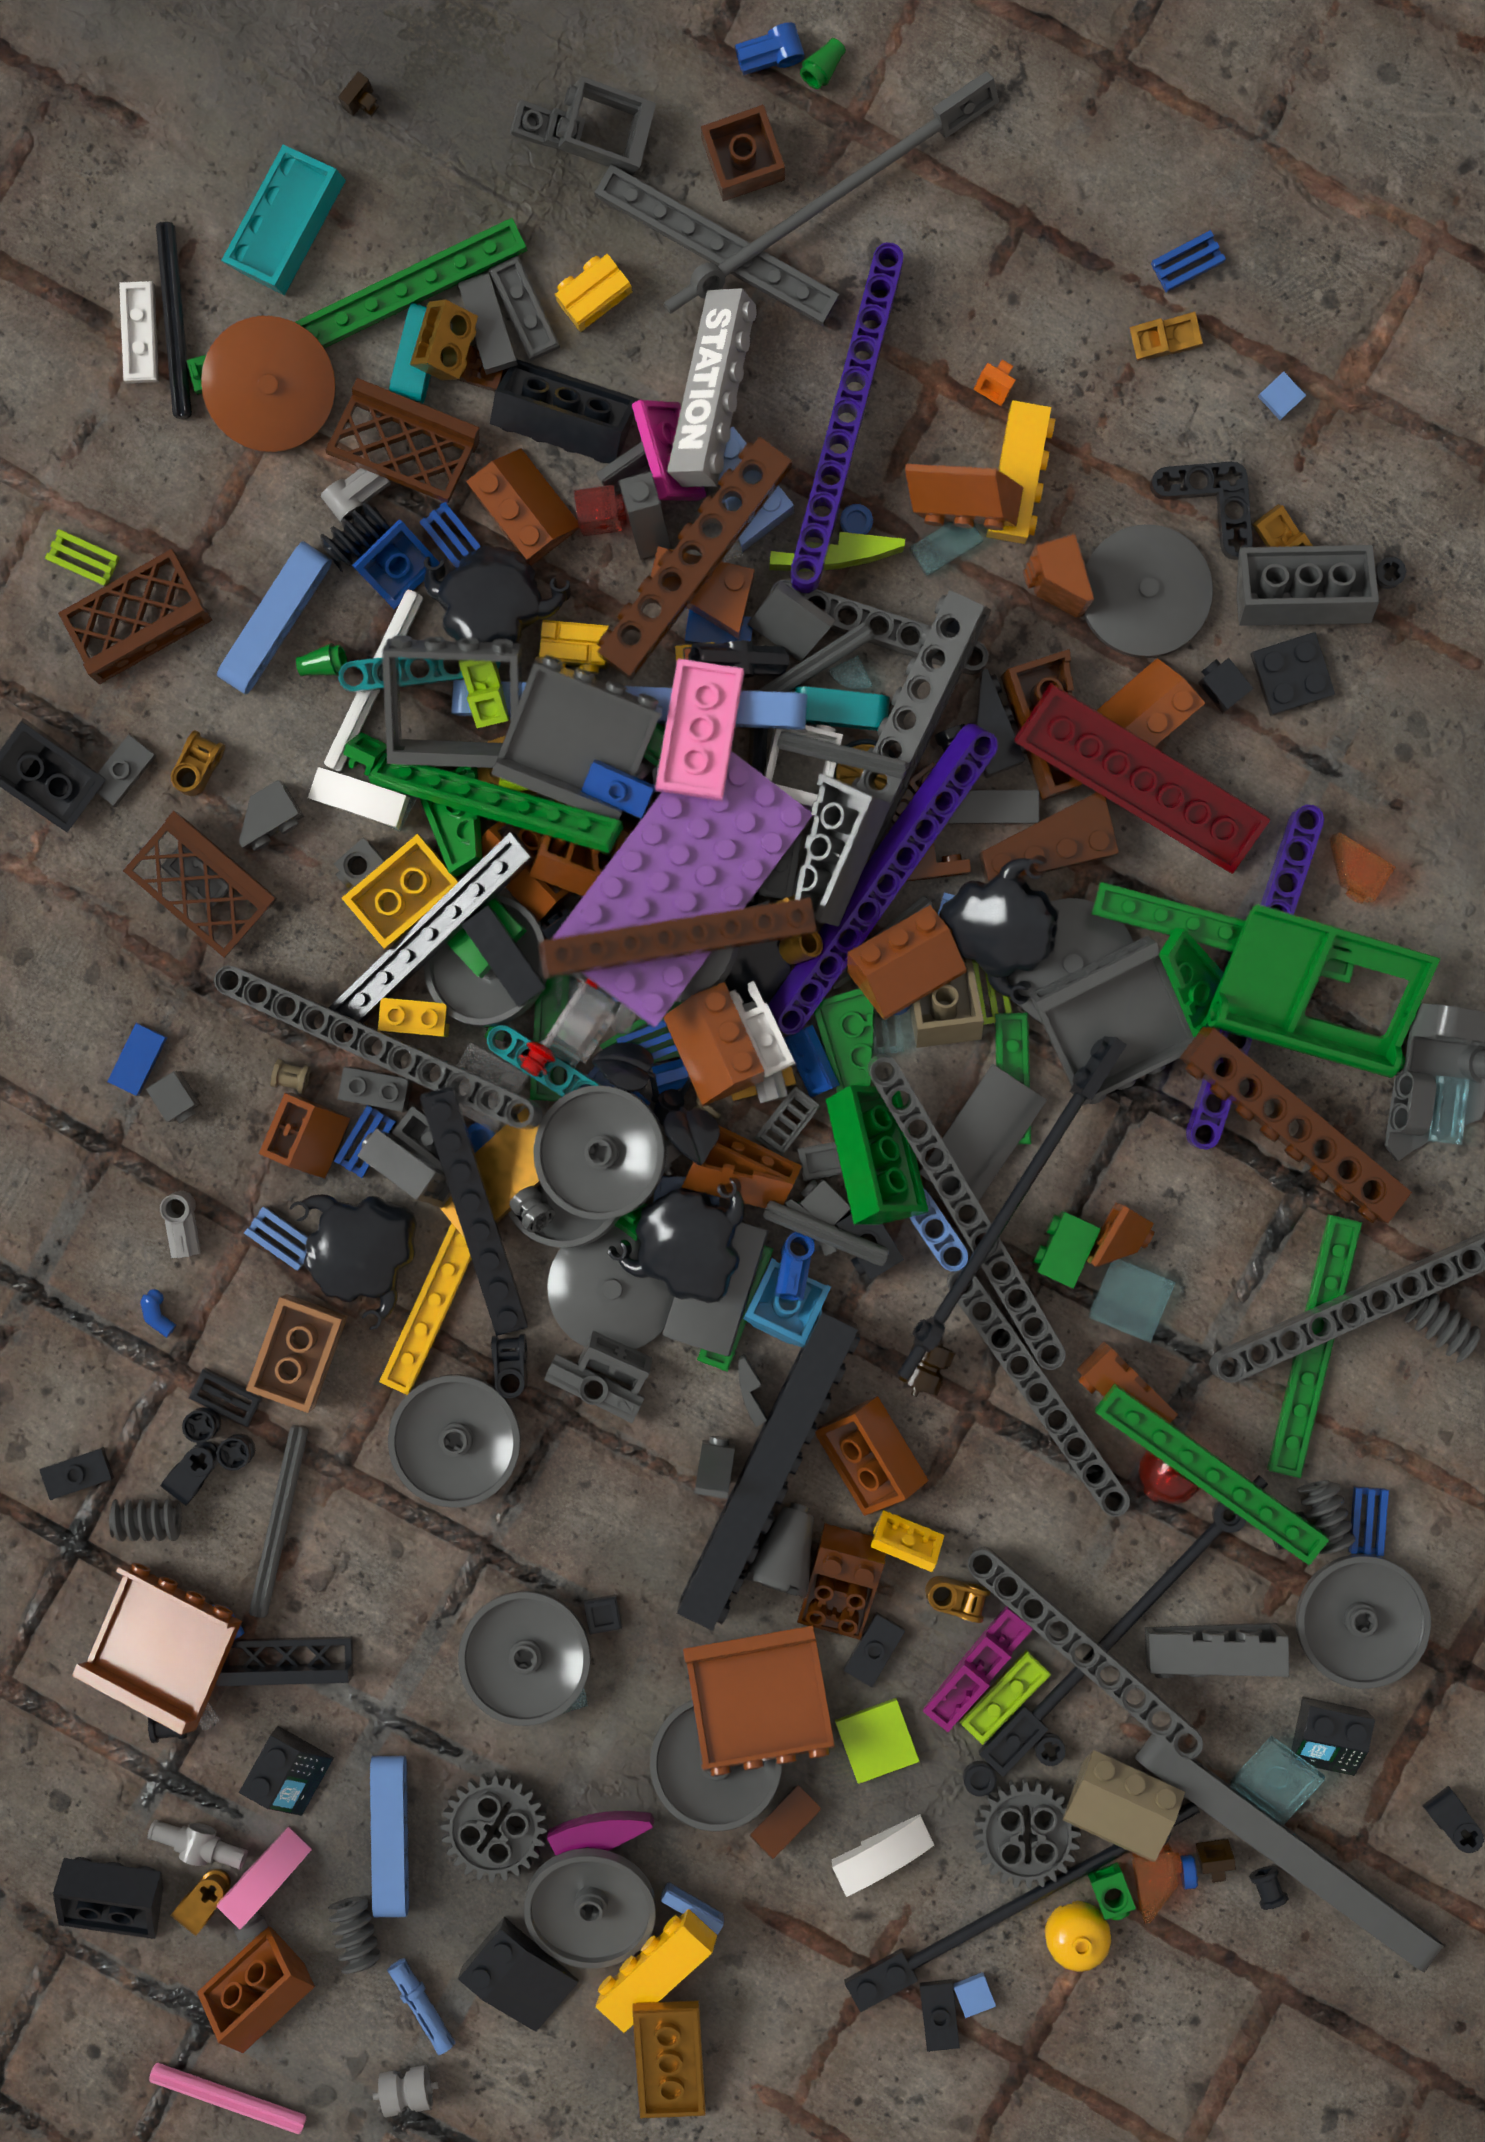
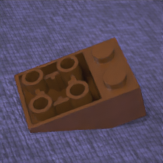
M824 1523L810 1572L808 1593L806 1599L803 1598L797 1623L807 1626L813 1625V1627L861 1639L886 1559V1553L871 1547L874 1536Z

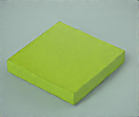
M897 1697L835 1720L858 1784L920 1762Z

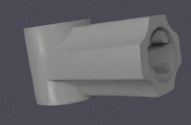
M360 468L346 480L339 479L328 486L322 492L321 498L339 522L342 523L341 520L343 518L348 521L353 519L352 511L355 510L360 513L363 510L362 504L364 502H368L391 483L382 476Z
M177 1191L168 1195L162 1200L160 1205V1213L166 1224L171 1258L189 1257L201 1253L194 1214L196 1202L194 1197L186 1191ZM173 1199H178L184 1204L185 1212L183 1215H177L172 1211L171 1202Z

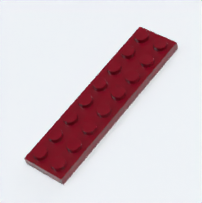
M1052 683L1014 738L1015 742L1231 874L1235 872L1271 820L1262 812Z

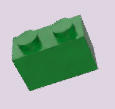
M1062 1210L1059 1216L1054 1214L1046 1230L1050 1234L1045 1246L1040 1244L1032 1262L1037 1264L1034 1270L1074 1289L1101 1228Z

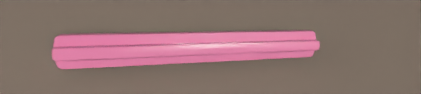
M156 2063L150 2073L149 2081L159 2086L295 2134H300L304 2128L306 2115L160 2063Z

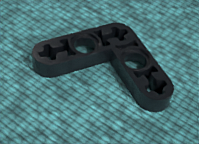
M1231 461L1169 466L1160 468L1155 472L1150 480V489L1153 495L1159 499L1169 500L1216 496L1220 547L1222 553L1227 558L1238 560L1239 552H1235L1234 546L1228 545V542L1234 538V529L1226 530V526L1236 527L1244 524V528H1239L1237 531L1238 540L1244 541L1245 545L1242 547H1252L1248 475L1242 464ZM1229 470L1233 471L1234 476H1239L1240 478L1234 483V486H1230L1228 480H1221L1217 482V488H1213L1215 478L1213 471H1217L1216 478L1226 476ZM1195 472L1203 473L1207 477V486L1203 489L1193 488L1189 481L1190 475ZM1179 473H1184L1182 484L1185 491H1180L1181 484L1171 485L1168 491H1164V487L1157 484V482L1161 481L1163 475L1167 476L1168 481H1178L1181 477ZM1231 502L1240 504L1243 510L1241 518L1236 520L1230 519L1225 513V506Z

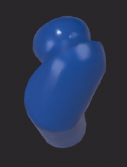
M151 1289L147 1295L142 1296L140 1301L143 1318L148 1325L167 1338L177 1325L161 1314L159 1305L164 1300L163 1294L156 1289Z

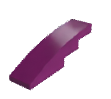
M1006 1606L944 1680L923 1708V1712L949 1732L988 1689L991 1680L1012 1658V1652L1028 1636L1033 1628Z

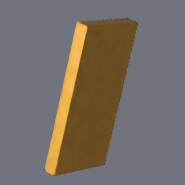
M525 1107L517 1115L521 1123H524L529 1118V1108ZM507 1124L475 1153L496 1223L512 1210L509 1203L519 1191L528 1186L537 1187L541 1184L536 1173L533 1153L535 1136L539 1125L534 1129L525 1130ZM450 1196L440 1209L464 1237L452 1196Z
M699 2001L633 2003L632 2013L640 2118L706 2116Z

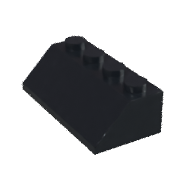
M516 359L517 366L508 368L495 390L490 418L491 425L500 427L506 432H515L530 437L537 442H545L563 448L570 453H579L594 458L600 463L610 464L619 458L634 417L632 404L639 401L638 398Z

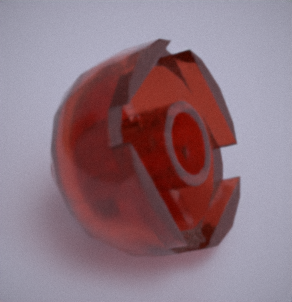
M1147 1449L1141 1456L1138 1469L1139 1477L1145 1486L1143 1488L1144 1493L1155 1502L1160 1500L1168 1504H1180L1190 1500L1201 1490L1199 1486Z

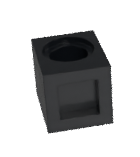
M1229 658L1223 663H1220L1217 659L1201 671L1205 677L1198 682L1222 714L1254 689Z

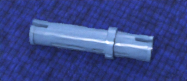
M405 1958L396 1961L387 1969V1972L399 1988L401 2000L403 2003H407L413 2011L436 2053L441 2055L447 2052L456 2042L425 1993V1985L415 1977Z

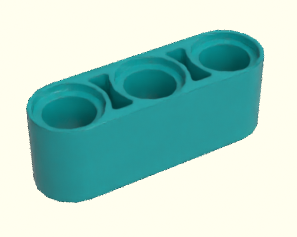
M411 303L389 391L423 404L431 375L411 366L410 362L427 307Z
M806 686L795 688V693L807 695L806 724L878 731L882 720L889 716L890 697L886 695Z

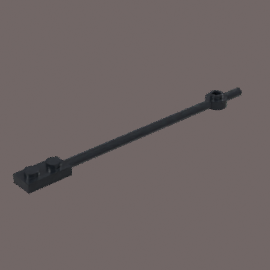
M1104 1036L1103 1039H1099L1093 1045L1090 1051L1091 1058L1086 1066L1081 1067L1073 1077L1072 1082L1074 1085L1069 1091L1073 1094L1072 1098L933 1317L927 1320L922 1319L914 1328L915 1346L897 1373L902 1378L909 1381L924 1355L932 1351L940 1342L945 1332L944 1324L1085 1100L1092 1101L1127 1046L1117 1037Z
M1260 1475L1253 1481L1254 1484L1263 1490L1268 1486V1483ZM1218 1501L1212 1511L1214 1522L1098 1643L1109 1651L1223 1531L1228 1533L1237 1532L1244 1527L1246 1520L1235 1512L1231 1519H1224L1223 1513L1229 1508ZM1092 1648L1082 1660L1091 1658L1094 1649ZM1075 1666L1033 1711L1023 1704L978 1751L979 1755L1004 1777L1049 1730L1042 1720L1079 1683L1085 1674Z
M1193 1802L1182 1806L1173 1827L1200 1813L1198 1807ZM1170 1832V1834H1169V1836H1168V1838H1167L1165 1844L1169 1841V1839H1170V1837H1171V1832ZM1113 1844L1068 1869L1067 1873L1057 1875L1056 1882L1051 1879L1046 1881L1044 1887L1039 1885L908 1958L901 1948L844 1979L845 1985L859 2011L863 2012L917 1982L918 1977L914 1970L1129 1851Z

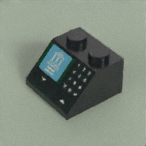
M1302 1697L1289 1761L1295 1764L1355 1776L1369 1752L1375 1719L1367 1710Z
M277 1726L268 1738L238 1793L266 1809L302 1816L334 1757Z

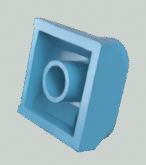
M772 1258L743 1319L753 1327L779 1340L803 1347L831 1286L821 1284L807 1277L803 1301L781 1299L775 1296L780 1263Z

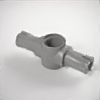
M155 1819L150 1826L147 1836L150 1840L174 1847V1851L180 1853V1860L194 1866H205L207 1862L213 1863L216 1861L240 1870L245 1863L248 1853L246 1849L222 1842L221 1838L216 1836L217 1831L214 1828L201 1823H190L188 1826L184 1825L180 1828Z

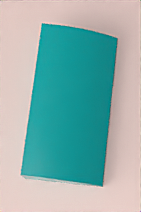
M282 145L221 261L254 281L285 296L346 181L337 169L286 145Z

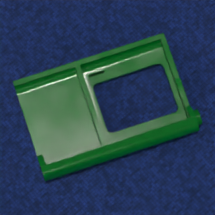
M1257 904L1251 909L1211 1002L1207 1023L1208 1026L1392 1078L1397 1073H1400L1404 1067L1405 1056L1402 1054L1401 1046L1415 1019L1418 1008L1441 958ZM1329 959H1338L1408 980L1405 992L1387 1032L1383 1036H1376L1305 1015V1010Z

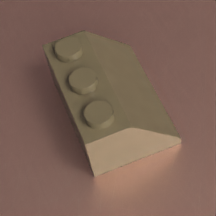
M1093 1750L1083 1760L1062 1820L1155 1862L1176 1822L1185 1792Z

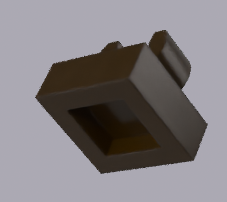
M359 71L338 96L343 109L352 116L361 108L372 117L379 108V105L376 103L377 99L371 95L373 88L369 79Z
M1222 1839L1196 1843V1854L1202 1873H1211L1213 1883L1226 1881L1225 1871L1236 1870L1235 1858L1229 1840Z

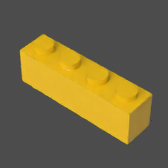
M1012 400L998 470L1023 487L1017 526H1004V529L1000 531L987 529V538L1025 544L1028 535L1034 536L1038 516L1032 515L1034 503H1040L1044 485L1043 483H1038L1040 470L1046 471L1050 452L1044 450L1046 438L1052 439L1055 426V418H1050L1051 407Z
M690 1909L685 1911L680 1917L677 1915L673 1916L665 1925L662 1934L658 1937L655 1935L651 1936L643 1945L642 1952L637 1957L631 1955L620 1967V1972L614 1978L611 1975L608 1976L599 1986L598 1992L600 1995L595 2007L623 2033L633 2026V2003L659 2002L712 1954L717 1934Z

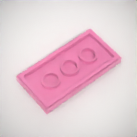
M677 659L656 791L723 801L744 677L743 668Z

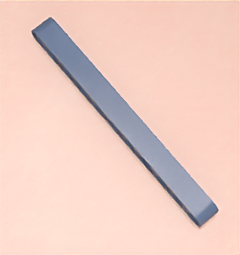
M464 680L453 681L451 714L473 717L467 700L469 693ZM501 681L508 715L511 718L510 682ZM522 682V693L527 682ZM625 686L627 688L626 692L638 697L639 694H646L657 699V705L663 707L662 715L657 723L667 724L673 688ZM741 691L735 727L805 729L807 695L791 692Z

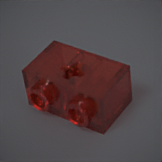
M614 485L574 490L578 524L583 536L622 531L621 521H627L625 503L622 494H616Z

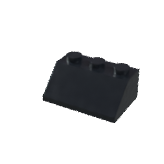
M83 1857L75 1859L64 1858L53 1891L58 1925L156 1939L163 1893L161 1871H156L147 1866L132 1868L125 1867L117 1862L104 1864L92 1862Z

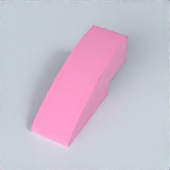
M288 1826L241 1876L240 1880L224 1895L216 1907L241 1930L312 1849Z

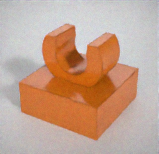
M1003 359L997 368L987 363L973 390L1002 406L1016 381L1009 376L1013 365Z

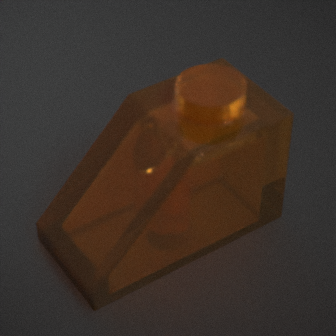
M1341 832L1332 835L1329 841L1339 884L1347 890L1345 895L1360 904H1363L1364 901L1367 903L1375 901L1396 867Z
M1169 1843L1162 1847L1155 1862L1130 1852L1139 1909L1144 1923H1151L1179 1885L1177 1873H1182L1181 1859L1179 1853L1173 1852Z

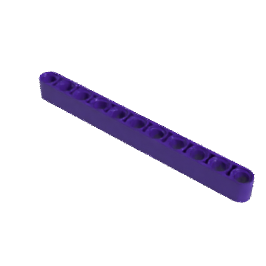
M886 242L879 245L872 259L791 565V584L796 591L801 593L813 592L821 580L901 276L903 252L894 243ZM884 259H890L894 261L895 265L885 267L880 262ZM883 290L888 295L884 298H877L872 292ZM873 320L880 326L876 329H869L864 326V323ZM860 351H866L872 357L868 360H860L855 354ZM851 382H858L864 388L860 391H852L847 385ZM843 413H850L855 417V420L846 423L841 421L839 416ZM834 444H842L847 448V451L842 454H836L830 447ZM826 475H834L839 479V482L835 485H827L822 481V478ZM818 506H825L829 508L831 513L828 516L820 517L813 510ZM817 537L823 544L818 548H811L806 545L805 541L808 538ZM807 568L813 571L814 577L809 580H803L798 577L797 572L800 569Z
M968 724L958 732L863 868L839 927L825 923L818 932L823 942L821 953L817 957L796 964L769 1002L768 1006L779 1029L783 1033L788 1035L796 1034L805 1026L847 966V952L864 942L994 757L998 749V742L992 733L976 724ZM981 737L979 744L974 748L976 740ZM961 765L959 773L955 775L956 769ZM942 793L940 800L935 803L936 797ZM923 820L921 827L916 830L917 824ZM904 848L903 853L897 857L898 851ZM885 875L884 880L877 885L878 880ZM866 902L865 907L858 912L859 907ZM847 929L846 934L839 939L840 934ZM828 957L827 961L820 966L821 961ZM809 984L808 988L801 993L802 988ZM790 1011L789 1015L782 1020L784 1014Z
M1305 805L1291 813L1260 905L1269 908L1276 906L1281 911L1294 915L1324 824L1323 812L1315 805ZM1302 812L1310 814L1313 818V826L1310 830L1304 829L1299 823V816ZM1292 843L1299 845L1303 850V857L1300 861H1295L1289 856L1288 851ZM1281 875H1287L1291 878L1293 886L1290 892H1284L1279 888L1278 880ZM1219 1030V1033L1227 1038L1229 1032ZM1241 1036L1242 1040L1238 1048L1248 1055L1253 1039ZM1219 1058V1059L1215 1062V1065H1214V1070H1215V1072H1216V1068L1218 1067V1065H1219L1220 1063L1224 1062L1222 1058ZM1204 1078L1186 1129V1138L1190 1145L1195 1148L1210 1149L1216 1146L1220 1140L1232 1101L1229 1099L1226 1101L1221 1100V1106L1216 1112L1209 1111L1206 1107V1099L1209 1095L1213 1094L1210 1091L1212 1085ZM1206 1125L1210 1129L1211 1135L1206 1143L1201 1144L1197 1141L1195 1133L1198 1127Z

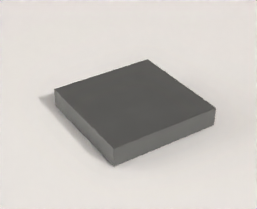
M780 581L752 615L747 624L777 646L784 647L787 653L801 662L831 628L835 619Z

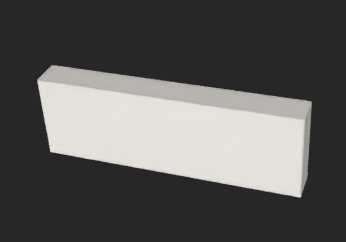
M152 281L121 282L119 285L124 382L126 384L159 382L155 284Z

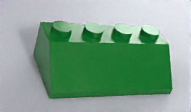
M850 1085L825 1099L854 1224L879 1225L929 1212L915 1153L876 1086ZM897 1091L892 1096V1104L896 1107L904 1106L900 1091Z

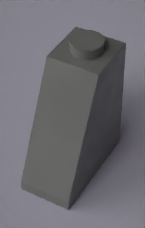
M647 472L619 480L640 560L656 556L658 546L671 549L652 473Z

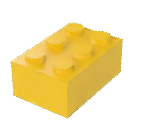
M416 834L344 895L342 900L380 945L388 950L447 894L459 880L449 873L446 864L424 838Z

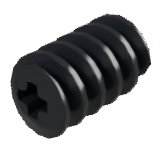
M365 502L362 504L364 515L355 510L352 511L354 523L343 518L341 520L343 531L332 526L330 528L333 536L332 539L324 534L320 535L322 547L341 572H343L341 561L352 566V553L360 558L363 555L362 545L369 549L373 545V537L379 540L383 536L382 531L390 529V526L376 507L373 508Z

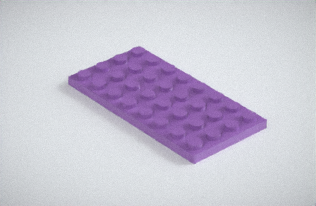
M731 751L723 801L662 792L552 939L745 908L813 815H811L808 809ZM711 952L583 972L582 974L655 1028Z

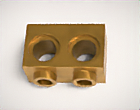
M448 300L428 302L410 365L440 380L460 379L461 374L466 368V356L470 343L476 334L475 326L478 316ZM450 321L453 324V330L450 328ZM441 352L443 354V363L441 361Z

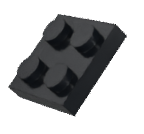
M1316 632L1250 653L1270 716L1335 695Z

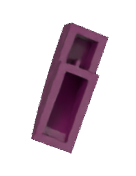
M608 1811L589 1814L550 1828L547 1840L556 1856L567 1851L586 1847L609 1851L652 1829L654 1817L652 1813L638 1811Z

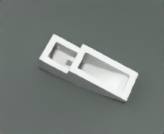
M320 767L317 769L308 798L397 829H400L410 800L406 795Z
M919 1814L861 1841V1846L833 1858L832 1868L846 1897L910 1863L932 1848L934 1842Z

